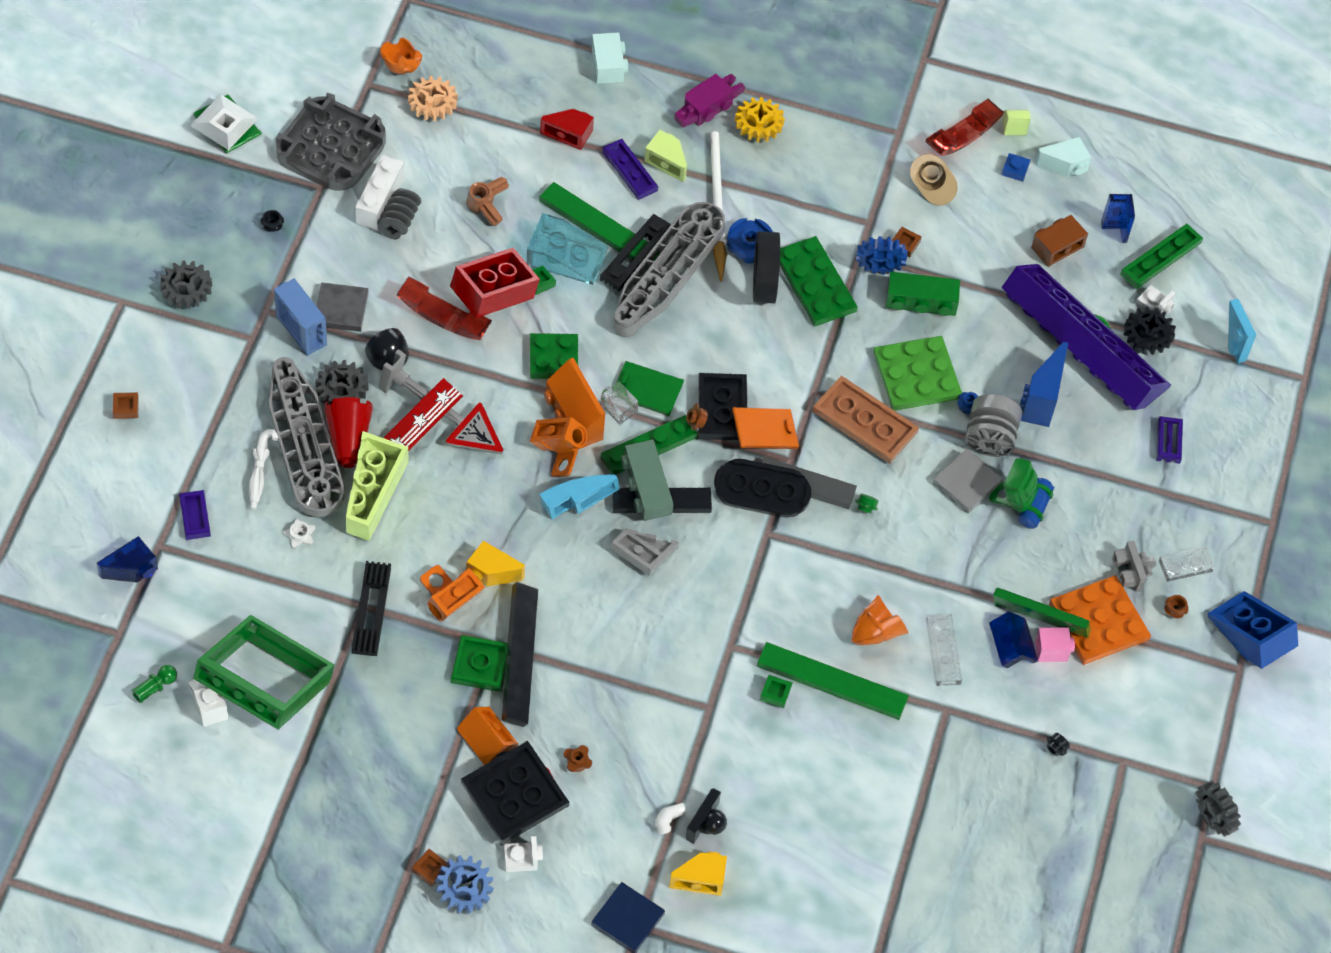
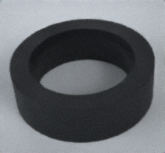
M758 231L754 254L753 302L775 304L780 269V233Z

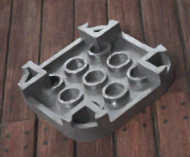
M330 93L313 99L309 96L303 101V109L283 134L278 133L276 138L277 159L286 169L325 188L335 191L352 188L361 180L384 149L386 132L381 118L376 114L371 118L335 101V95Z

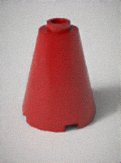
M355 397L332 399V404L328 405L326 402L324 405V413L337 463L341 464V467L354 468L358 460L362 432L368 433L373 404L366 400V404L360 403V398Z

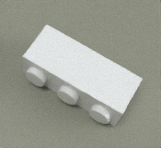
M385 155L381 156L355 207L356 224L379 230L378 223L385 212V208L388 206L393 192L400 188L404 180L403 161Z

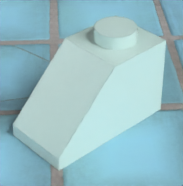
M1078 137L1039 148L1035 163L1038 167L1070 177L1087 172L1091 156L1081 138Z

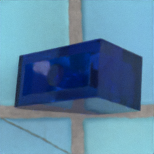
M138 536L98 561L97 569L101 579L137 583L144 578L151 577L158 570V565L154 553Z

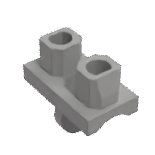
M1135 541L1127 542L1125 548L1114 551L1112 556L1116 567L1127 565L1128 570L1120 572L1121 585L1123 587L1134 586L1136 592L1143 591V583L1147 581V577L1153 575L1151 569L1157 565L1155 558L1147 557L1145 552L1138 553Z

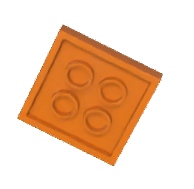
M1116 575L1050 599L1049 605L1051 607L1090 621L1091 632L1088 638L1070 632V637H1074L1075 651L1083 665L1150 640V632Z

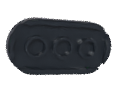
M733 459L722 465L717 470L714 478L716 495L724 504L734 508L789 518L801 514L808 507L811 500V486L801 472L791 468L746 459Z

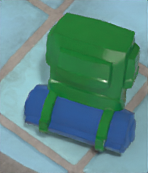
M1015 459L1006 481L1002 482L990 494L989 500L990 502L1007 505L1019 512V522L1026 528L1034 529L1043 520V513L1049 500L1054 495L1053 490L1055 487L1052 486L1049 480L1038 478L1031 461ZM1002 489H1005L1007 497H998V492Z

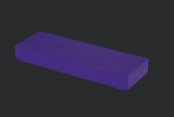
M623 139L602 147V153L638 200L658 191L656 182Z

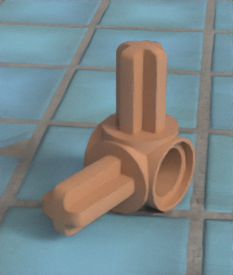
M499 177L488 184L476 182L469 189L466 200L468 208L478 213L481 212L492 226H497L503 220L492 203L495 195L508 189L507 179Z

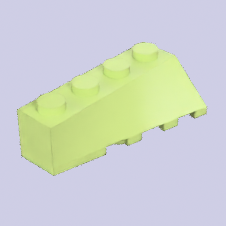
M364 431L362 432L357 466L354 472L353 486L346 513V533L370 541L409 463L407 446Z

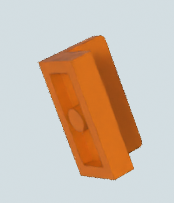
M489 706L474 707L457 727L459 733L484 765L496 759L501 752H508L519 745Z

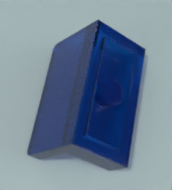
M1109 194L1101 219L1102 229H1120L1122 243H1127L1135 219L1132 194Z
M1008 611L989 622L1003 667L1009 668L1022 660L1033 664L1038 662L1028 624L1024 617Z

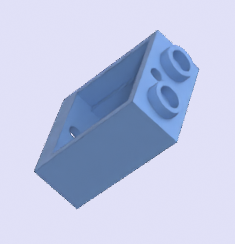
M295 278L279 284L274 289L276 317L306 356L327 346L326 318Z

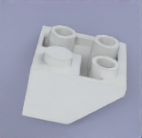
M220 94L192 123V127L229 150L257 121V117Z

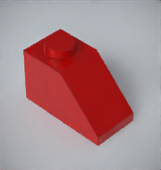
M574 108L545 115L541 118L540 134L582 150L593 132L594 117Z

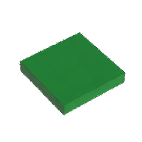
M461 635L451 675V683L501 692L505 676L508 643Z

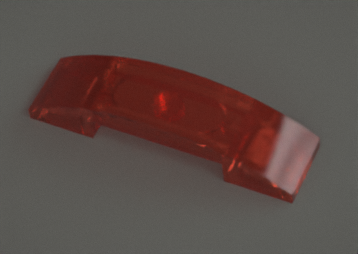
M986 99L972 109L971 115L946 131L940 129L926 138L925 142L941 156L952 154L982 136L1003 116L1004 111L990 99Z
M408 276L397 293V297L408 307L445 330L475 340L482 339L492 320L485 316L475 318L471 312L467 313L429 293L428 286Z

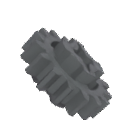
M183 260L181 266L173 263V269L166 268V275H161L160 290L163 299H168L169 305L176 302L179 309L182 305H186L187 309H190L193 303L198 307L200 306L199 300L206 302L207 295L212 293L211 287L213 285L209 270L204 271V265L202 264L196 267L195 261H192L190 265H186L185 260Z
M343 360L342 364L338 365L336 361H333L332 367L326 364L324 365L325 372H318L316 391L317 396H321L322 403L328 401L330 405L332 404V399L342 397L366 398V391L369 390L368 376L363 374L362 367L356 369L355 362L347 365L346 360Z
M1213 780L1199 786L1198 791L1195 793L1198 796L1196 802L1199 804V812L1203 814L1204 820L1207 821L1210 828H1215L1217 834L1222 833L1224 837L1239 830L1238 827L1241 823L1238 819L1241 818V815L1237 813L1238 806L1233 802V797L1229 796L1226 788L1221 789L1219 782L1214 783Z

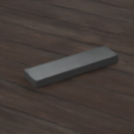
M768 457L763 458L762 463L791 468L801 472L811 486V498L850 509L857 485Z

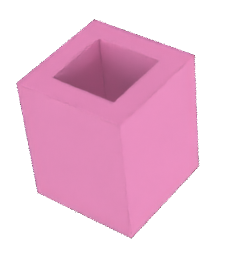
M1039 628L1035 638L1037 661L1068 662L1070 653L1074 652L1075 649L1074 637H1070L1069 628Z

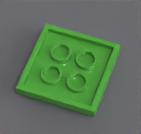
M943 336L874 347L873 354L891 408L894 411L959 400L958 397L962 394Z

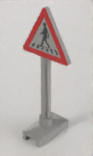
M398 349L395 352L393 365L391 366L387 362L384 364L378 388L387 393L396 383L400 387L404 386L422 400L429 391L412 380L410 375L403 371L406 354ZM479 402L466 417H463L452 408L444 415V417L457 425V428L446 439V445L496 454L503 453V447L482 403Z

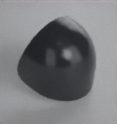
M389 328L377 333L369 340L365 347V354L368 360L379 370H383L386 362L391 366L393 365L395 352L398 349L406 354L404 365L409 357L407 341L397 328Z

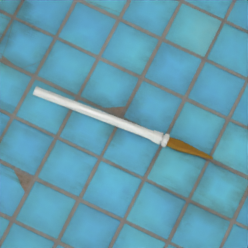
M713 131L710 133L713 204L723 212L719 132ZM714 220V228H720L722 221ZM725 232L712 249L720 282L723 281L727 258Z

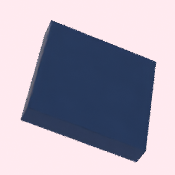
M621 882L591 921V926L630 952L636 953L664 916L665 910Z

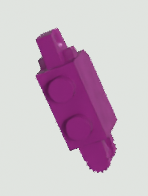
M714 74L685 93L684 106L675 113L674 120L683 128L692 123L699 127L703 123L711 121L721 111L728 110L733 104V99L744 92L746 87L740 82L730 87L736 81V77L733 74H729L724 78Z

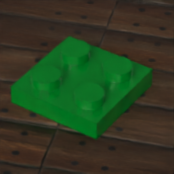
M530 333L531 379H549L571 358H574L578 365V334Z

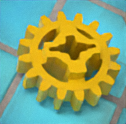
M752 97L751 103L743 101V106H738L735 115L736 129H741V136L747 134L748 140L754 137L756 142H759L760 138H764L768 142L769 136L775 139L777 133L782 132L785 121L783 117L784 111L779 110V104L772 105L771 99L764 102L763 97H760L759 101Z

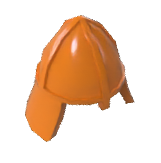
M877 595L867 608H864L863 612L857 617L851 641L862 646L879 644L909 632L900 616H892L881 597Z

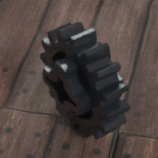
M1146 306L1143 312L1137 308L1135 314H1129L1124 325L1125 330L1123 334L1128 336L1127 343H1134V350L1140 347L1142 348L1141 353L1144 354L1146 350H1149L1151 355H1154L1155 350L1163 353L1164 348H1170L1176 335L1174 333L1176 326L1171 325L1172 318H1165V311L1159 314L1158 308L1155 307L1153 311H1150L1149 307Z

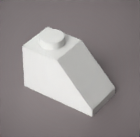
M196 680L188 681L203 727L228 720L227 705L223 696Z

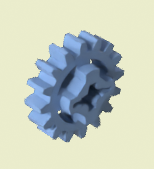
M459 855L456 863L449 859L446 863L447 867L442 866L439 870L441 875H438L435 879V882L441 884L435 889L436 893L443 894L439 901L444 902L447 900L449 902L448 910L453 906L457 907V914H460L463 909H466L467 914H471L473 907L478 911L481 910L483 907L482 903L487 904L490 900L487 894H491L494 890L493 887L488 886L494 880L493 877L486 876L490 870L489 867L482 869L480 867L482 861L479 860L475 864L472 862V856L463 861L462 856ZM449 875L451 876L450 879L452 881V886L450 888L448 887ZM470 881H472L469 887L461 886L460 888H458L460 883L465 884L466 882L469 883ZM478 882L481 883L480 895L478 894L479 890L477 889Z

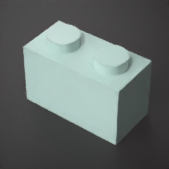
M619 32L592 34L591 49L597 84L624 82V73L628 72V60L623 59V55H625V42L620 41Z

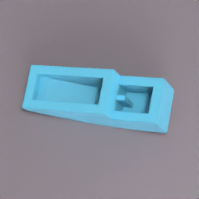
M595 475L564 482L540 493L539 496L543 508L551 519H554L572 507L580 514L620 488L616 475Z

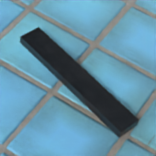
M516 582L512 585L501 720L525 727L529 720L538 589Z

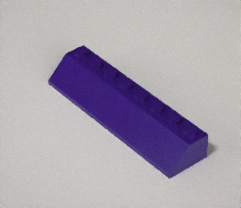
M1039 264L1016 266L1001 288L1006 292V296L1011 301L1020 304L1023 307V312L1032 318L1034 317L1044 331L1056 337V342L1059 345L1067 342V348L1073 353V358L1080 363H1084L1094 377L1104 381L1107 384L1106 388L1110 392L1118 394L1128 408L1132 410L1144 409L1170 388L1171 384Z

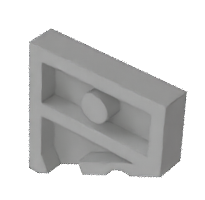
M626 528L611 542L610 549L650 576L678 548L679 542L671 540V543L656 540V535L642 534L636 530Z

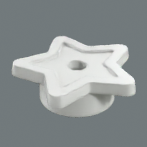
M296 519L290 529L284 530L283 534L291 539L293 548L302 543L312 545L313 539L311 534L315 530V525H308Z

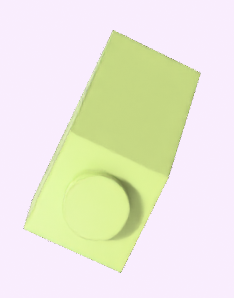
M659 130L645 148L644 162L684 182L686 179L687 163L680 140L672 134Z

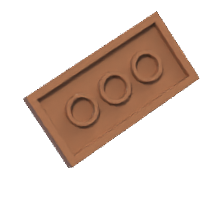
M842 375L817 401L812 412L889 464L892 463L919 431L918 426Z

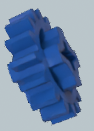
M878 236V239L869 237V242L863 240L862 245L857 246L856 261H858L859 267L864 266V271L871 270L873 274L879 271L882 275H885L886 271L894 272V269L900 271L902 266H906L907 250L904 244L899 245L898 239L892 241L891 237L883 239L882 236Z

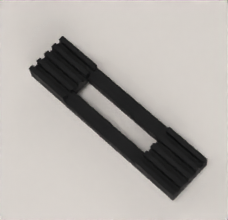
M653 214L601 273L600 281H604L605 284L608 283V286H613V289L617 288V291L620 292L627 280L671 224ZM644 237H648L650 242L628 267L623 266L622 262Z
M366 561L352 643V654L377 656L391 563L386 565V563L380 564V562H377L375 564L374 561L371 563ZM370 588L380 589L372 630H369V628L364 629Z

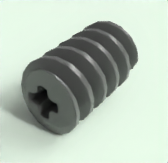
M403 188L393 192L392 198L389 200L388 206L385 208V212L378 223V229L384 236L396 240L408 232L411 220L414 219L418 206L421 204L419 195Z

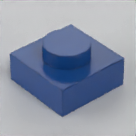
M1009 153L1002 176L1023 182L1031 159Z

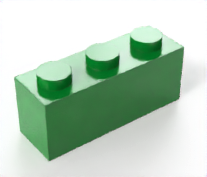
M890 271L887 284L886 308L916 311L918 313H934L942 316H956L959 304L960 280Z

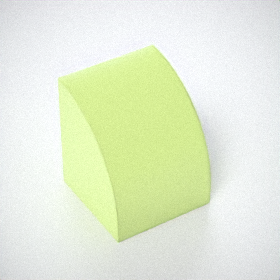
M1004 110L1002 115L1004 135H1027L1031 120L1029 110Z

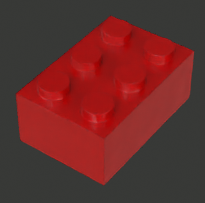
M510 248L456 266L450 287L474 317L479 318L534 299L540 278L514 248Z

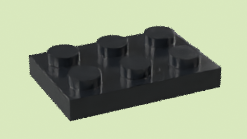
M699 373L698 404L699 408H703L708 414L704 427L699 428V439L739 440L732 408H747V374Z

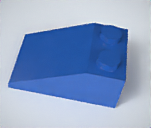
M1063 342L1032 375L1030 385L1025 384L1019 404L1023 412L1021 421L1045 427L1050 426L1058 399L1068 347L1067 342Z
M1243 591L1208 613V618L1246 660L1261 669L1298 647L1297 622L1246 591Z

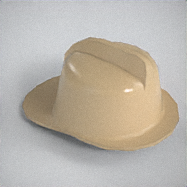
M923 154L912 162L910 176L926 200L934 205H945L955 198L958 191L957 181L942 159L933 154Z

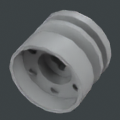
M996 394L981 395L974 399L965 434L966 444L977 453L992 457L1006 456L1013 452L1018 435L1017 430L1022 417L1021 407L1012 399Z

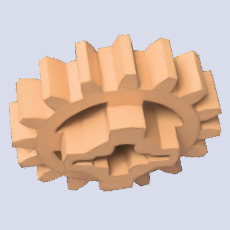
M430 76L427 81L422 77L420 84L414 82L413 88H409L408 104H410V110L416 111L417 117L424 115L425 121L429 117L436 121L439 116L444 120L446 113L452 115V109L457 108L458 94L455 92V86H450L449 80L442 82V77L440 76L437 80Z

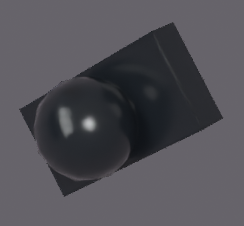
M713 788L706 796L687 827L685 837L687 841L694 844L703 829L712 835L720 834L725 830L727 818L721 810L716 809L720 802V791Z

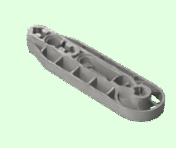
M696 202L682 210L625 283L614 313V328L617 334L622 337L633 336L639 328L667 309L725 232V215L719 207L708 202ZM712 220H721V227L713 228ZM671 236H673V238H672L671 241L668 243V245H666L665 243L668 241V239H669ZM699 251H702L700 255L697 257V259L694 260L693 258L696 256V254ZM658 252H661L655 261H652L655 255ZM686 267H689L686 273L683 276H681L682 272L686 269ZM647 268L648 270L646 271V273L642 277H639ZM675 283L676 286H675V287L673 288V290L669 293L668 290H669V289L672 287V285ZM634 284L635 287L631 290L629 294H627L628 290Z
M288 357L278 358L272 367L269 410L275 431L278 434V442L294 498L299 509L305 514L313 517H326L334 514L342 506L344 501V484L317 393L297 368L294 361ZM309 393L315 400V403H306L304 395ZM273 401H280L282 410L274 412L272 408ZM318 412L321 423H312L310 415ZM276 421H286L288 429L279 432ZM324 432L327 443L318 444L316 435ZM307 435L310 436L316 459L311 458L313 455L308 444ZM298 437H300V440L302 442L305 457L308 458L307 461L303 460L300 446L297 440ZM282 441H292L294 450L285 453ZM330 452L333 463L324 464L322 455ZM288 461H298L300 470L291 473ZM330 479L336 483L331 489L329 483ZM331 491L341 494L337 501L331 500Z

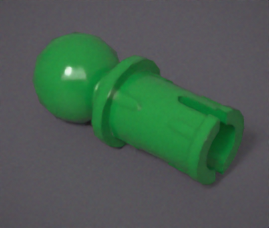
M171 665L161 666L158 669L157 676L151 673L147 680L131 690L132 695L139 703H142L157 691H163L162 684L169 685L174 683L177 679V670Z

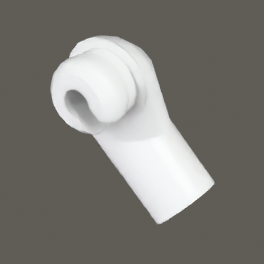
M683 803L660 810L654 821L659 834L669 833L671 831L669 823H671L672 819L686 815Z

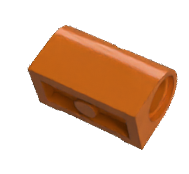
M572 417L536 420L530 442L543 451L554 450L557 452L551 475L555 478L568 477L572 472L578 448H583L586 445L588 434L586 428ZM564 460H568L567 467L560 471L561 463Z
M435 565L420 577L421 583L432 595L427 601L428 608L441 622L472 600L485 588L470 568L459 575L455 581L449 578L440 565ZM432 574H438L442 577L443 584L440 587H433L430 584L429 577Z

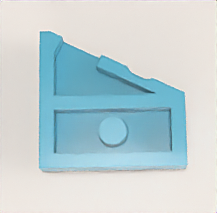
M1239 299L1229 301L1228 349L1230 354L1234 355L1237 363H1241L1247 360L1256 338V333Z

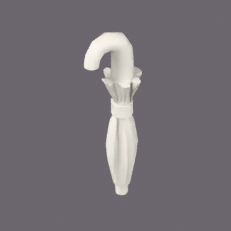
M272 429L263 431L258 438L257 449L253 448L255 463L249 482L250 509L256 510L263 491L264 462L270 452L267 449L268 439L272 437L273 441L278 440L277 432Z

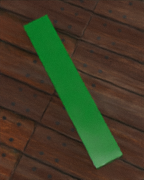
M555 182L539 196L540 202L618 252H621L635 235L629 229ZM642 239L627 258L633 261L649 242ZM658 252L652 261H655L661 252Z
M766 642L757 662V667L897 720H900L909 697L907 694Z

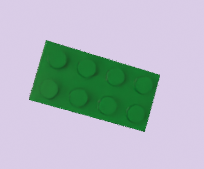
M817 236L780 248V267L814 327L857 312L858 306Z

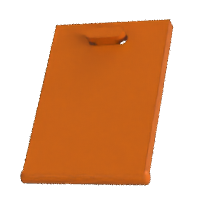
M732 408L740 448L798 449L799 444L791 409Z

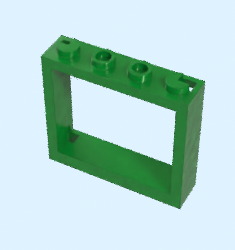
M249 615L197 660L193 679L279 730L330 683L335 664L256 617ZM249 641L312 679L286 703H283L220 664L244 643Z

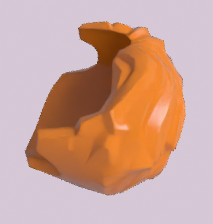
M404 37L400 38L399 42L395 44L387 41L380 48V54L386 66L395 74L412 73L422 61V54L414 49L411 42Z

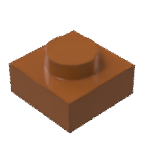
M901 227L892 241L898 239L899 245L904 244L907 250V257L910 258L921 243L922 236Z
M138 392L113 393L114 419L139 418Z
M428 849L412 866V872L433 887L436 883L435 879L438 875H441L439 870L442 866L447 867V862L431 849Z

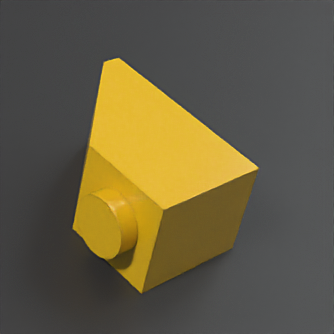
M484 540L466 562V570L470 568L481 583L487 587L519 582L525 578V565Z
M713 851L699 853L671 872L669 888L721 896L727 856Z

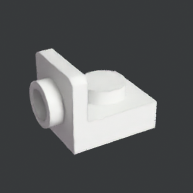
M1150 285L1137 299L1136 305L1143 310L1148 306L1150 311H1153L1156 307L1159 314L1165 311L1168 315L1175 306L1173 300L1176 293L1171 291L1166 296Z
M531 836L530 842L504 844L506 872L538 870V861L543 860L542 844L537 845L536 836Z

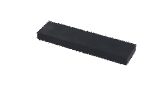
M620 488L612 494L613 513H637L634 499H636L634 491L631 492L629 488ZM669 488L673 501L672 513L712 512L711 488Z

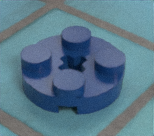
M747 218L739 219L729 228L727 246L736 257L743 259L746 263H754L757 232H773V230L766 222L755 218V221H747ZM746 237H754L755 240L754 242H748L746 241Z

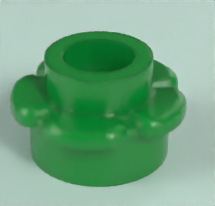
M861 493L859 499L855 500L859 504L858 509L864 512L872 513V510H878L877 504L879 500Z

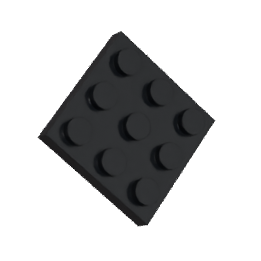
M529 741L522 743L461 778V784L502 845L569 807L570 803Z

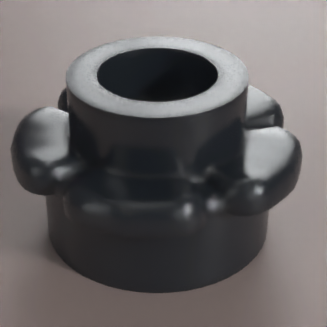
M269 210L263 214L261 225H263L264 230L274 232L279 231L283 227L284 218L278 211Z
M1056 732L1052 736L1047 737L1048 744L1046 747L1053 755L1064 756L1067 754L1070 744L1064 736Z

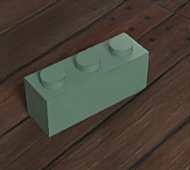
M654 439L626 445L624 455L621 456L623 469L628 470L630 475L628 477V485L630 491H634L636 499H634L636 512L641 513L643 521L672 515L673 501Z

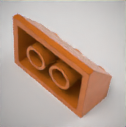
M571 358L546 381L544 397L547 404L553 406L555 418L572 417L586 428L588 440L584 446L586 447L603 440L605 412L575 359Z

